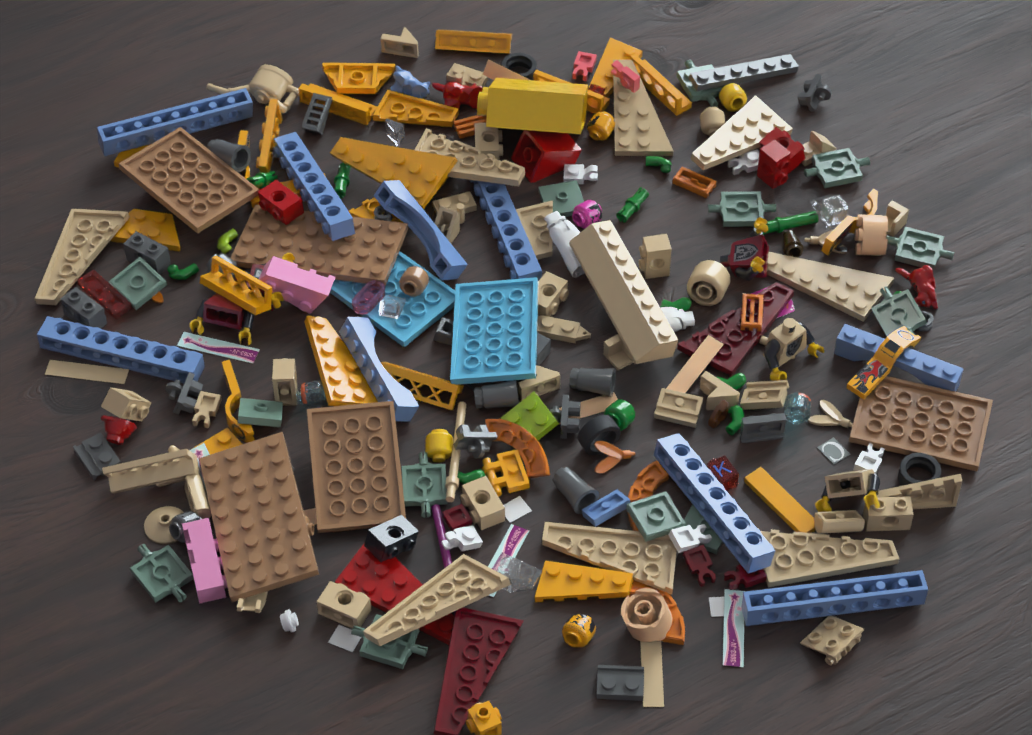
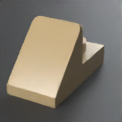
M404 27L401 36L382 34L381 52L418 58V41Z
M811 131L809 142L803 144L806 159L802 164L806 166L812 163V155L835 151L836 147L825 136Z
M536 365V379H525L518 383V396L520 400L525 399L533 391L540 396L560 389L559 372Z
M707 371L701 375L700 390L708 395L707 410H714L723 399L729 403V408L739 405L740 393Z

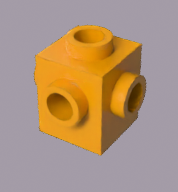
M489 700L484 703H477L468 709L466 725L470 733H475V735H502L501 714L497 707H492Z

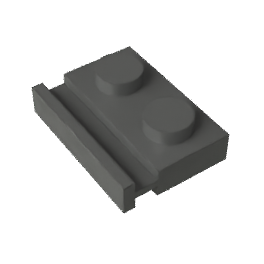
M785 413L743 417L740 430L741 443L784 439Z
M102 433L82 441V444L79 446H73L75 454L93 481L100 475L104 476L103 467L121 464V461Z
M598 665L597 699L643 701L644 667Z

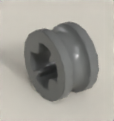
M380 205L374 210V219L392 221V214Z
M921 311L927 324L917 328V330L924 332L932 328L934 318L930 312Z

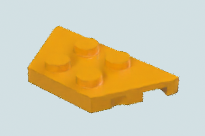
M322 63V69L337 93L376 94L395 72V64Z
M133 209L129 212L130 218L110 240L112 242L125 243L137 231L168 247V250L180 252V244L173 216L168 213Z

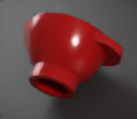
M101 416V420L104 421L105 432L107 433L106 441L123 445L124 439L129 438L137 429V426L129 420L115 416Z

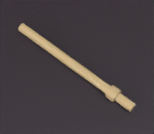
M465 402L458 403L453 444L457 440L456 430L460 425H464L467 406ZM454 445L451 454L449 476L446 478L445 483L447 502L454 501L455 491L459 485V478L457 476L461 450H455Z

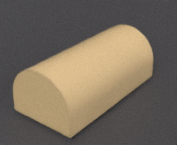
M196 474L187 475L185 477V493L191 511L197 513L202 519L210 518L212 514L201 476Z
M856 510L817 512L814 517V525L818 534L861 532L865 520Z

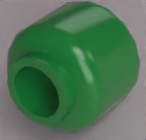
M619 399L605 409L604 415L612 417L620 431H622L634 421L635 410L629 402Z

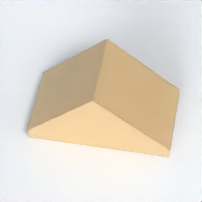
M440 206L435 225L451 244L460 232V215L457 211Z

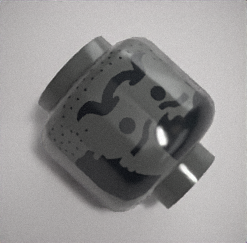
M186 511L174 516L169 526L171 536L181 543H186L182 524L202 518L193 511Z

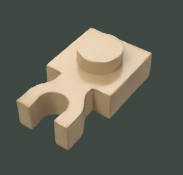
M200 391L194 407L196 413L192 419L194 426H197L200 420H205L204 427L209 428L210 416L216 417L222 401L221 395Z

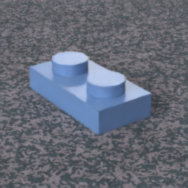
M617 489L582 509V514L584 518L596 527L625 510L627 504L631 502L628 497Z

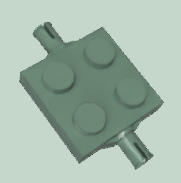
M691 59L687 60L685 65L688 69L677 71L676 77L691 102L706 100L711 107H717L718 102L715 98L719 96L724 86L696 91L689 80L690 73L714 69L712 64L696 67Z
M850 148L812 155V162L815 168L804 169V175L806 178L817 175L821 179L824 188L862 181L863 177L859 167L870 165L869 157L857 159L852 154Z
M761 191L721 192L720 205L708 204V213H720L722 216L723 227L754 226L757 218H763L764 212H776V204H764L761 199Z
M904 227L903 234L899 238L888 235L886 237L888 239L887 244L896 246L897 252L894 261L918 267L928 265L934 270L940 257L953 260L954 252L943 250L944 236Z
M887 286L884 289H880L884 300L871 309L886 337L903 326L914 334L913 331L927 324L924 315L908 289L893 295Z
M422 452L418 454L419 463L402 466V484L405 506H421V516L425 518V510L427 511V517L431 516L430 506L448 504L446 501L447 489L445 487L446 465L428 463L427 453L424 452L423 459Z
M142 544V547L139 546L137 550L143 556V559L130 567L131 573L156 603L169 594H173L179 602H182V599L185 600L187 596L180 588L194 578L193 574L172 548L167 545L158 551L150 552L145 544Z
M376 614L372 624L382 616ZM354 625L351 631V635L364 638L359 651L361 657L401 669L404 668L408 657L412 653L425 657L428 651V647L415 644L419 628L382 646H378L365 638L363 632L365 628Z

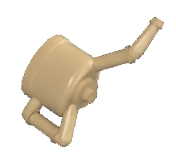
M266 64L260 66L249 85L226 89L208 83L206 87L209 91H214L218 94L246 88L259 103L269 104L270 98L278 99L281 113H286L290 110V106L299 96V89L292 86L293 79L288 73L278 67ZM289 92L290 94L285 102L281 103L280 101L285 93Z

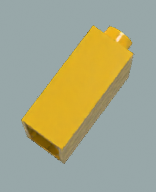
M496 78L489 87H483L482 92H479L477 115L487 116L486 127L581 134L586 123L588 85Z

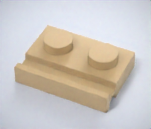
M788 381L747 382V389L744 390L740 402L743 410L783 407L787 396V388H789Z
M662 388L654 412V418L696 428L703 404V397Z

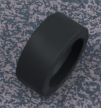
M526 53L510 54L501 63V66L507 69L517 66L529 69L528 72L519 75L533 80V73L537 70L535 59Z
M601 415L583 425L577 437L586 453L597 455L601 452L595 448V441H605L614 445L618 441L621 431L612 417Z
M912 453L901 461L898 472V481L901 486L923 482L914 480L906 473L907 469L912 467H921L928 470L932 474V479L929 480L940 478V464L928 454Z

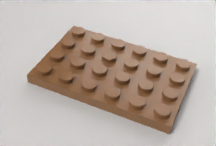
M181 127L119 163V169L196 233H200L258 196L259 189Z
M886 376L864 400L862 398L859 399L849 442L865 446L871 443L873 448L880 449L882 447L886 451L904 455L924 453L935 458L938 463L978 471L993 400Z
M394 401L307 409L318 533L373 528L400 515L406 518Z

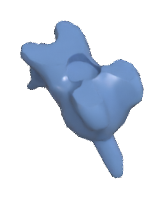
M398 65L395 67L396 72L393 75L395 83L391 86V91L421 99L429 96V81L422 83L413 77L409 71L402 70Z

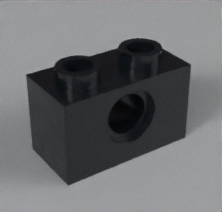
M400 515L369 529L364 546L380 562H383L387 559L395 558L402 552L413 549L416 545L419 531L404 516Z

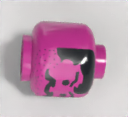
M586 200L576 205L573 209V221L577 226L586 229L592 223L601 221L602 208L595 201Z

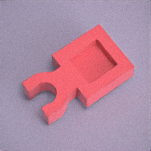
M578 51L574 62L572 79H576L578 75H583V81H587L588 72L592 73L597 55Z
M618 60L613 62L611 66L614 69L611 70V74L619 77L621 84L633 93L639 90L640 76L629 67H623Z

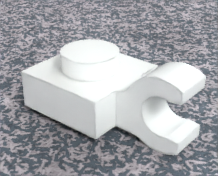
M565 164L564 182L577 180L578 184H584V180L597 181L598 166L590 165L584 169V164Z
M474 526L457 528L453 532H447L444 534L447 540L441 541L445 550L459 547L461 551L480 548L483 543Z

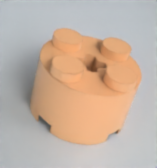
M858 214L857 226H859V229H855L854 240L858 241L855 248L856 255H885L888 240L886 239V232H888L887 216Z
M651 588L636 590V593L631 597L625 598L621 606V615L630 634L634 639L642 642L663 640L672 625V614L665 599L658 591Z

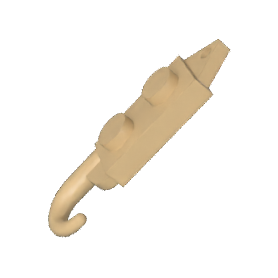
M544 315L538 316L537 333L547 338L570 343L591 338V333L581 327L579 322Z

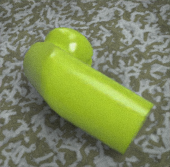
M233 228L218 239L217 248L223 254L232 249L228 243L238 237L237 232Z

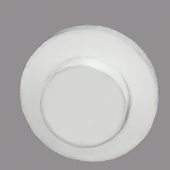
M288 609L285 610V613L280 614L284 631L295 632L296 626L299 625L296 613H291Z

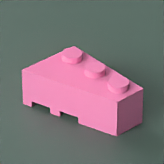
M273 256L265 264L259 280L271 286L272 293L281 292L284 301L311 314L329 295L335 277L329 275L327 278L316 274V270L310 269V271L297 268L298 264Z
M209 518L183 523L182 527L199 603L226 598L225 588H228L225 575H221V570H224L221 556L217 557L216 552H219L217 538L213 539Z

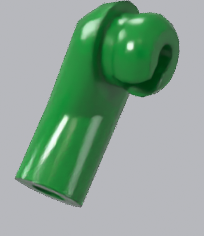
M646 156V166H661L662 173H669L671 171L672 163L670 160L660 156Z

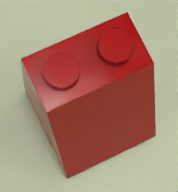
M524 130L511 159L515 164L525 168L526 178L530 183H534L564 170L565 164H575L582 150L568 133Z

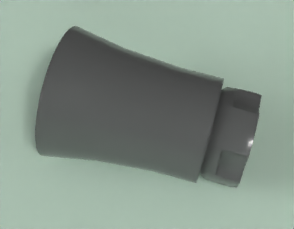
M219 139L211 140L208 143V149L235 171L241 172L249 165L251 151L248 146Z
M572 368L569 386L571 389H578V391H587L612 397L615 389L616 369Z
M516 380L474 388L476 409L484 407L485 409L513 408L519 403Z
M569 467L560 468L555 472V476L552 478L553 483L571 504L575 513L582 514V509L599 499V492L588 485Z

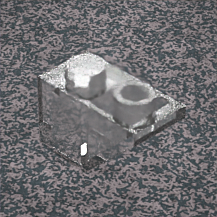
M825 195L810 201L828 230L836 228L848 216L849 208L840 195Z
M503 552L492 567L493 570L509 578L511 585L503 589L510 593L532 590L542 574V570Z

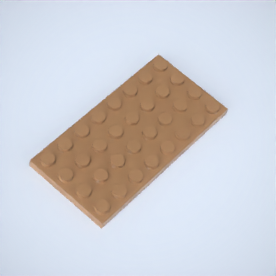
M255 205L231 259L237 263V267L252 268L253 264L267 263L273 256L282 259L284 254L292 253L295 257L293 262L298 264L297 268L306 271L313 269L317 271L316 274L327 278L331 275L335 277V280L386 286L407 234L408 224L353 217L355 234L332 241L328 234H324L321 223H317L314 212L304 211L302 215L285 225L281 221L274 219L268 211L262 210L260 205Z
M283 432L199 458L229 596L232 602L238 601L239 598L251 597L319 575Z

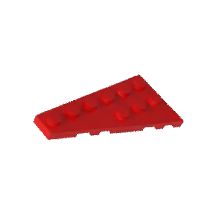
M364 544L335 581V583L344 584L348 589L366 594L370 598L372 606L386 613L423 585L396 557L380 562ZM452 613L420 627L419 630L449 645L454 615Z

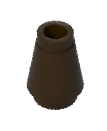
M792 230L784 232V254L797 258L800 257L804 247L795 232Z

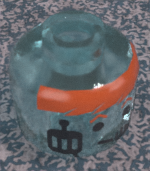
M321 381L302 383L300 391H297L298 403L303 404L306 410L322 408L326 405L327 399Z
M803 393L789 394L785 399L783 407L786 420L796 425L808 421L812 409L811 399Z

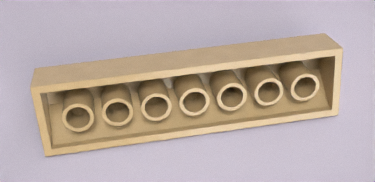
M611 220L592 223L570 240L569 245L634 363L639 364L673 357L678 338Z

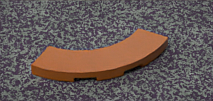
M485 419L489 432H496L498 436L493 441L504 442L518 449L519 455L524 461L528 478L550 476L545 452L538 440L529 431L507 420Z
M657 460L649 464L638 474L629 491L628 498L630 502L652 496L655 490L669 479V474ZM628 513V519L633 531H639Z
M633 580L629 597L635 594V591L638 589L651 588L662 595L671 611L672 625L666 633V637L661 641L684 645L685 624L675 600L667 592Z

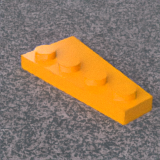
M387 90L373 114V121L452 127L453 121L459 115V109Z

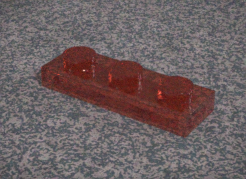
M94 269L77 280L78 285L115 319L132 309L131 303Z

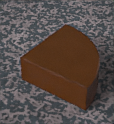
M724 399L716 406L708 421V425L713 429L728 417L729 403Z

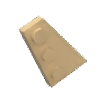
M553 200L516 209L537 260L552 256V239L547 228L548 224L544 218L553 213Z

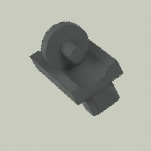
M816 74L813 80H805L803 84L804 92H800L798 95L799 105L808 106L809 111H815L820 101L829 100L832 95L829 86L821 83V74Z
M188 373L183 387L180 385V380H175V382H170L166 385L165 390L169 394V399L174 400L175 397H179L173 413L179 415L180 410L189 413L193 412L197 400L188 397L187 393L198 397L203 387V384L193 380L195 374Z
M563 395L562 410H559L558 406H553L549 410L558 423L561 422L560 438L567 439V433H579L580 419L568 418V416H580L581 402L569 401V395Z
M460 425L456 430L457 440L453 445L455 450H468V452H472L475 458H482L485 452H489L492 441L496 440L498 436L496 432H489L486 425L476 426L473 432L470 431L468 425Z

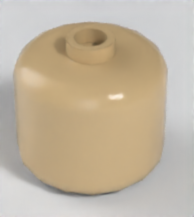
M712 260L702 261L696 265L687 283V292L691 299L703 306L718 304L723 299L730 284V274L727 268L721 263Z

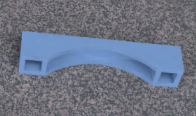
M400 180L383 181L374 197L386 211L407 223L408 227L418 236L428 253L430 267L441 280L458 279L468 265Z
M347 317L339 333L377 401H394L395 420L411 421L419 405L411 391L398 383L380 363L374 348L376 330L369 318Z
M844 324L837 337L834 354L851 361L870 360L885 339ZM908 347L894 363V366L914 375L925 385L955 392L960 385L963 368Z

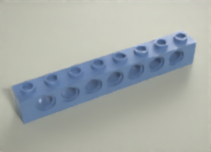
M246 88L99 126L97 127L98 142L104 156L153 144L179 127L190 134L253 117V102Z
M293 132L274 138V156L279 158L281 167L283 169L286 168L288 178L293 179L296 190H300L303 201H307L310 212H314L317 223H321L324 234H328L332 241L355 234L353 217L298 134Z
M470 180V182L474 183L475 195L480 197L481 209L486 211V221L492 225V235L494 239L497 238L499 252L504 254L505 266L510 268V278L537 277L539 281L542 278L541 267L505 184Z
M47 316L37 333L40 348L173 381L180 380L181 383H185L189 372L195 374L193 380L198 381L205 368L203 354L196 351H188L155 341L151 342L118 332L102 330L98 327L82 325L78 322L66 321L61 318Z
M679 433L658 439L654 451L655 458L747 573L771 566L775 553L773 546L751 522L748 515L742 511L735 499L725 490L724 486L715 478L712 471L706 467L701 458L689 446V443Z
M923 570L747 591L743 592L741 608L746 626L921 605L925 604L928 587Z

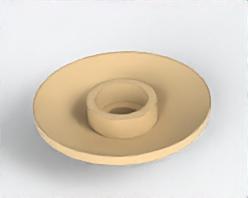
M172 506L160 507L152 511L144 523L147 537L158 544H171L178 541L171 536L169 526L174 516L184 512Z

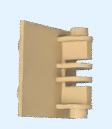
M828 616L800 644L825 654V661L831 666L832 664H837L842 656H845L855 644L860 642L861 633L864 631V628L837 617Z

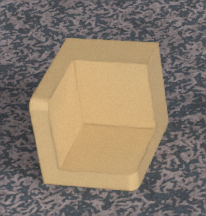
M894 201L888 204L886 212L888 219L887 234L894 237L907 223L909 209Z
M619 334L604 341L603 355L617 370L634 363Z

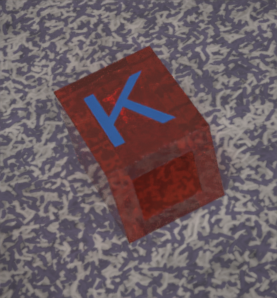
M725 455L718 459L714 458L706 464V467L712 471L715 478L724 486L726 491L738 486L739 473Z

